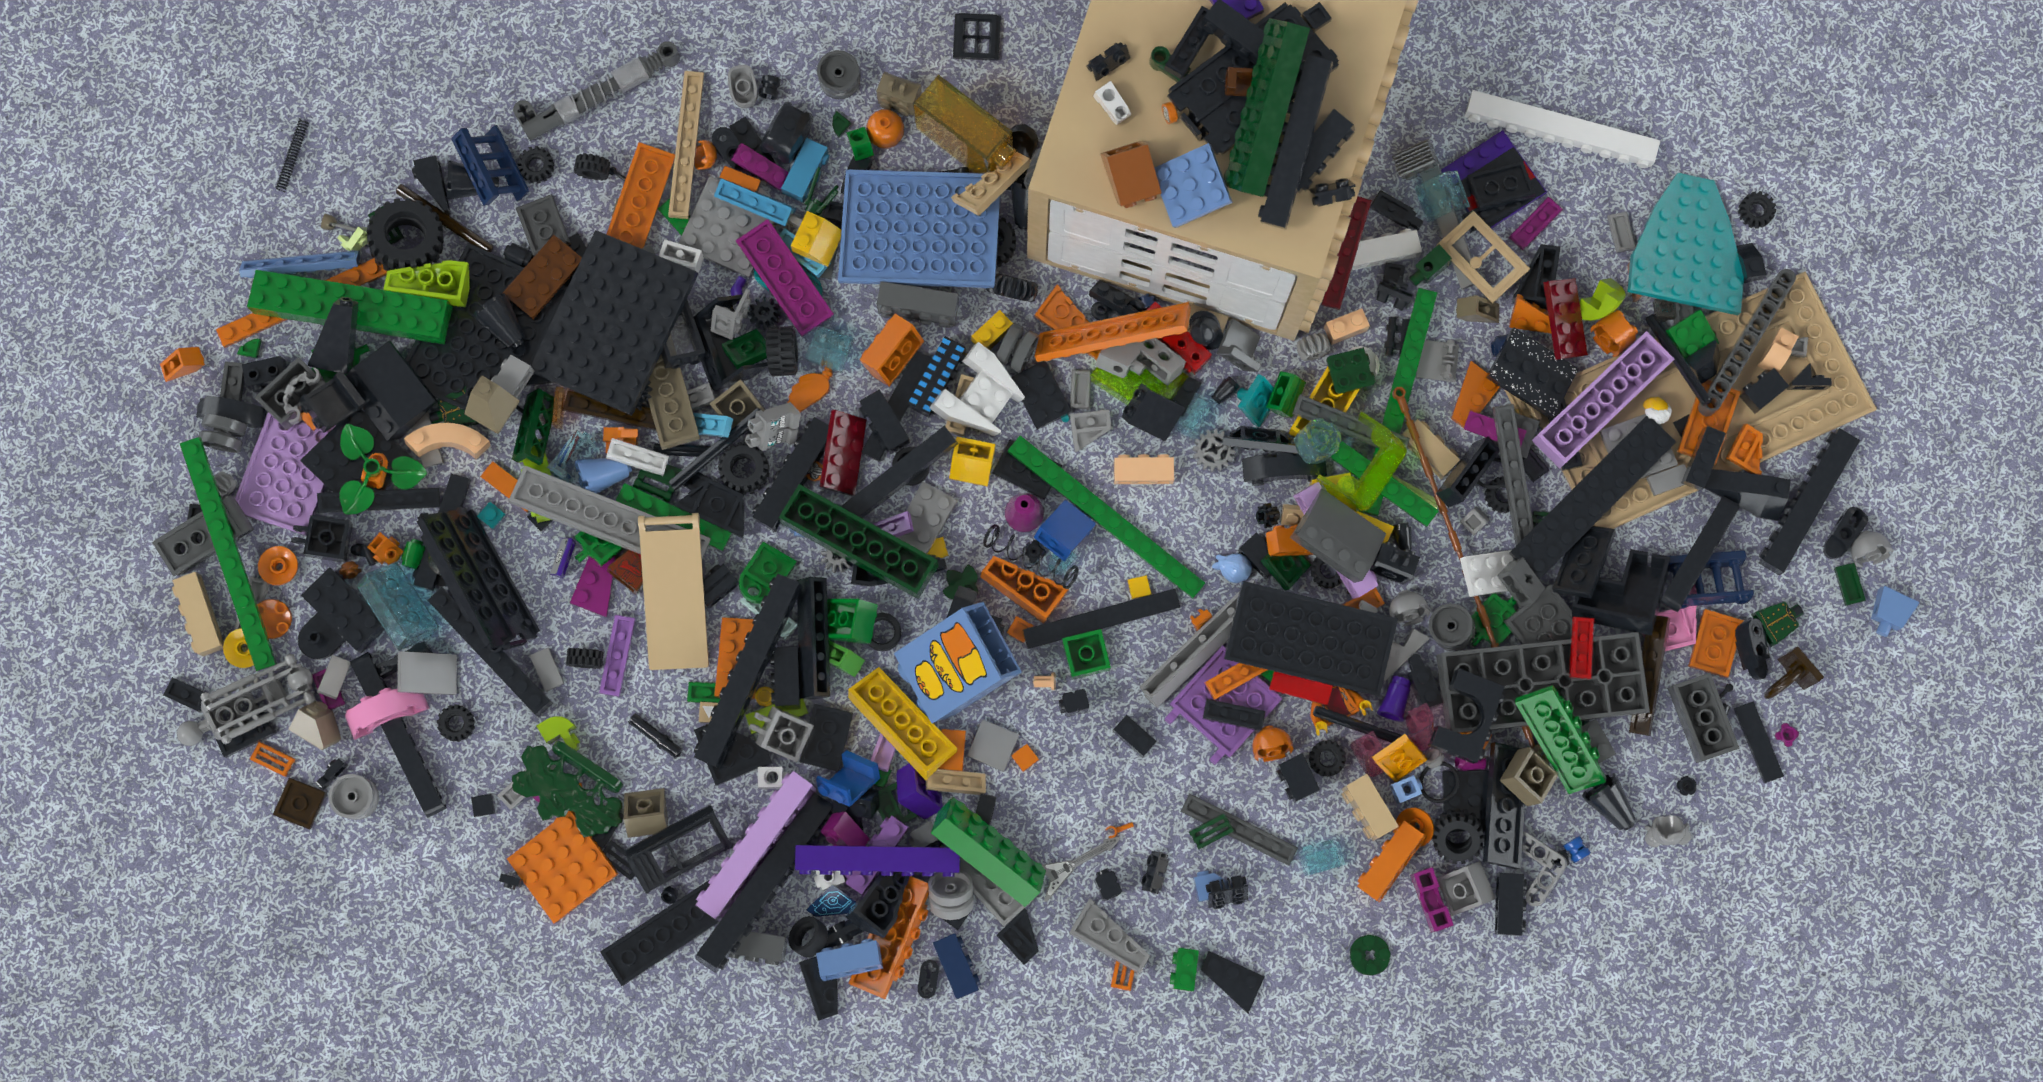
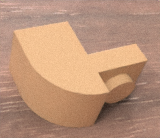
M1781 327L1771 345L1765 350L1757 366L1768 372L1773 368L1779 372L1792 353L1791 350L1799 336Z

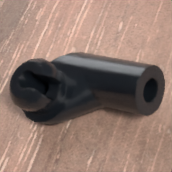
M357 543L351 546V553L355 556L365 557L369 566L378 563L373 558L375 554L367 548L368 545Z

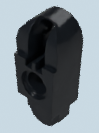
M727 127L717 128L712 134V143L717 153L728 167L753 177L752 173L731 161L730 156L736 152L740 145L733 131ZM722 135L727 137L724 142L720 141V136Z
M1853 506L1845 510L1823 545V553L1828 559L1842 557L1867 525L1868 516L1861 509ZM1852 516L1856 518V523L1851 522L1850 518ZM1841 530L1847 533V539L1841 536Z
M1755 618L1745 620L1735 630L1736 647L1743 670L1748 669L1749 675L1754 680H1761L1767 676L1766 659L1770 658L1765 630L1760 620Z

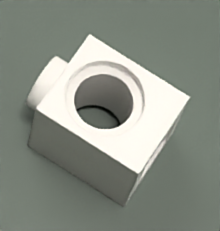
M758 767V788L780 789L783 785L781 782L787 775V772H784L783 767ZM777 773L778 780L775 783H769V774Z

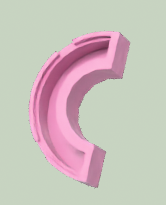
M385 688L379 691V695L374 697L370 695L360 699L361 703L346 710L345 718L353 739L356 740L373 733L376 727L387 721L403 716H413L430 708L424 694L398 692V688L393 690Z

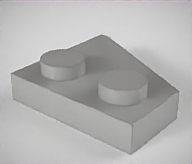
M1109 409L1070 414L1075 452H1078L1112 429Z

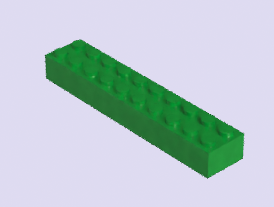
M255 270L247 304L248 309L253 314L324 325L333 303L341 297H349L352 301L359 302L356 328L358 331L439 344L445 343L453 308L448 300Z

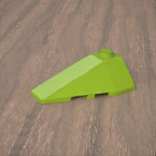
M446 260L438 264L431 265L429 263L415 268L406 267L387 271L383 290L448 300L453 306L466 307L470 289L469 264L467 262Z

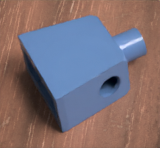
M1887 586L1879 588L1871 619L1880 623L1876 633L1888 637L1891 628L1896 631L1902 629L1917 608L1919 602Z

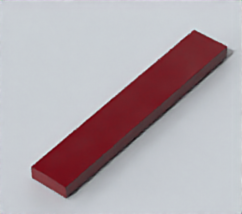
M1357 196L1349 215L1351 219L1344 241L1341 244L1339 253H1337L1339 258L1332 280H1330L1328 289L1325 291L1321 302L1322 306L1336 310L1341 308L1372 200Z

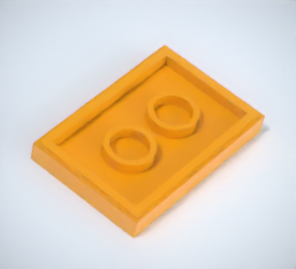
M1406 734L1372 757L1377 765L1394 782L1399 781L1428 760L1425 754Z

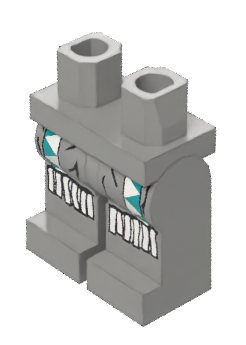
M791 402L766 409L764 412L762 410L756 411L755 418L748 420V428L752 434L746 435V444L750 448L758 446L761 451L787 442L789 445L795 444L801 413Z

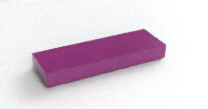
M1548 196L1509 236V239L1523 251L1563 209Z

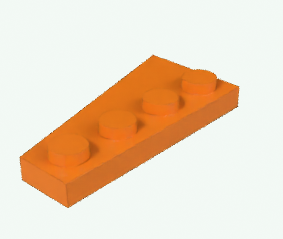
M1058 284L1034 314V317L1053 330L1090 323L1084 314L1073 304L1071 299L1064 294ZM1102 350L1090 351L1087 354L1097 361Z

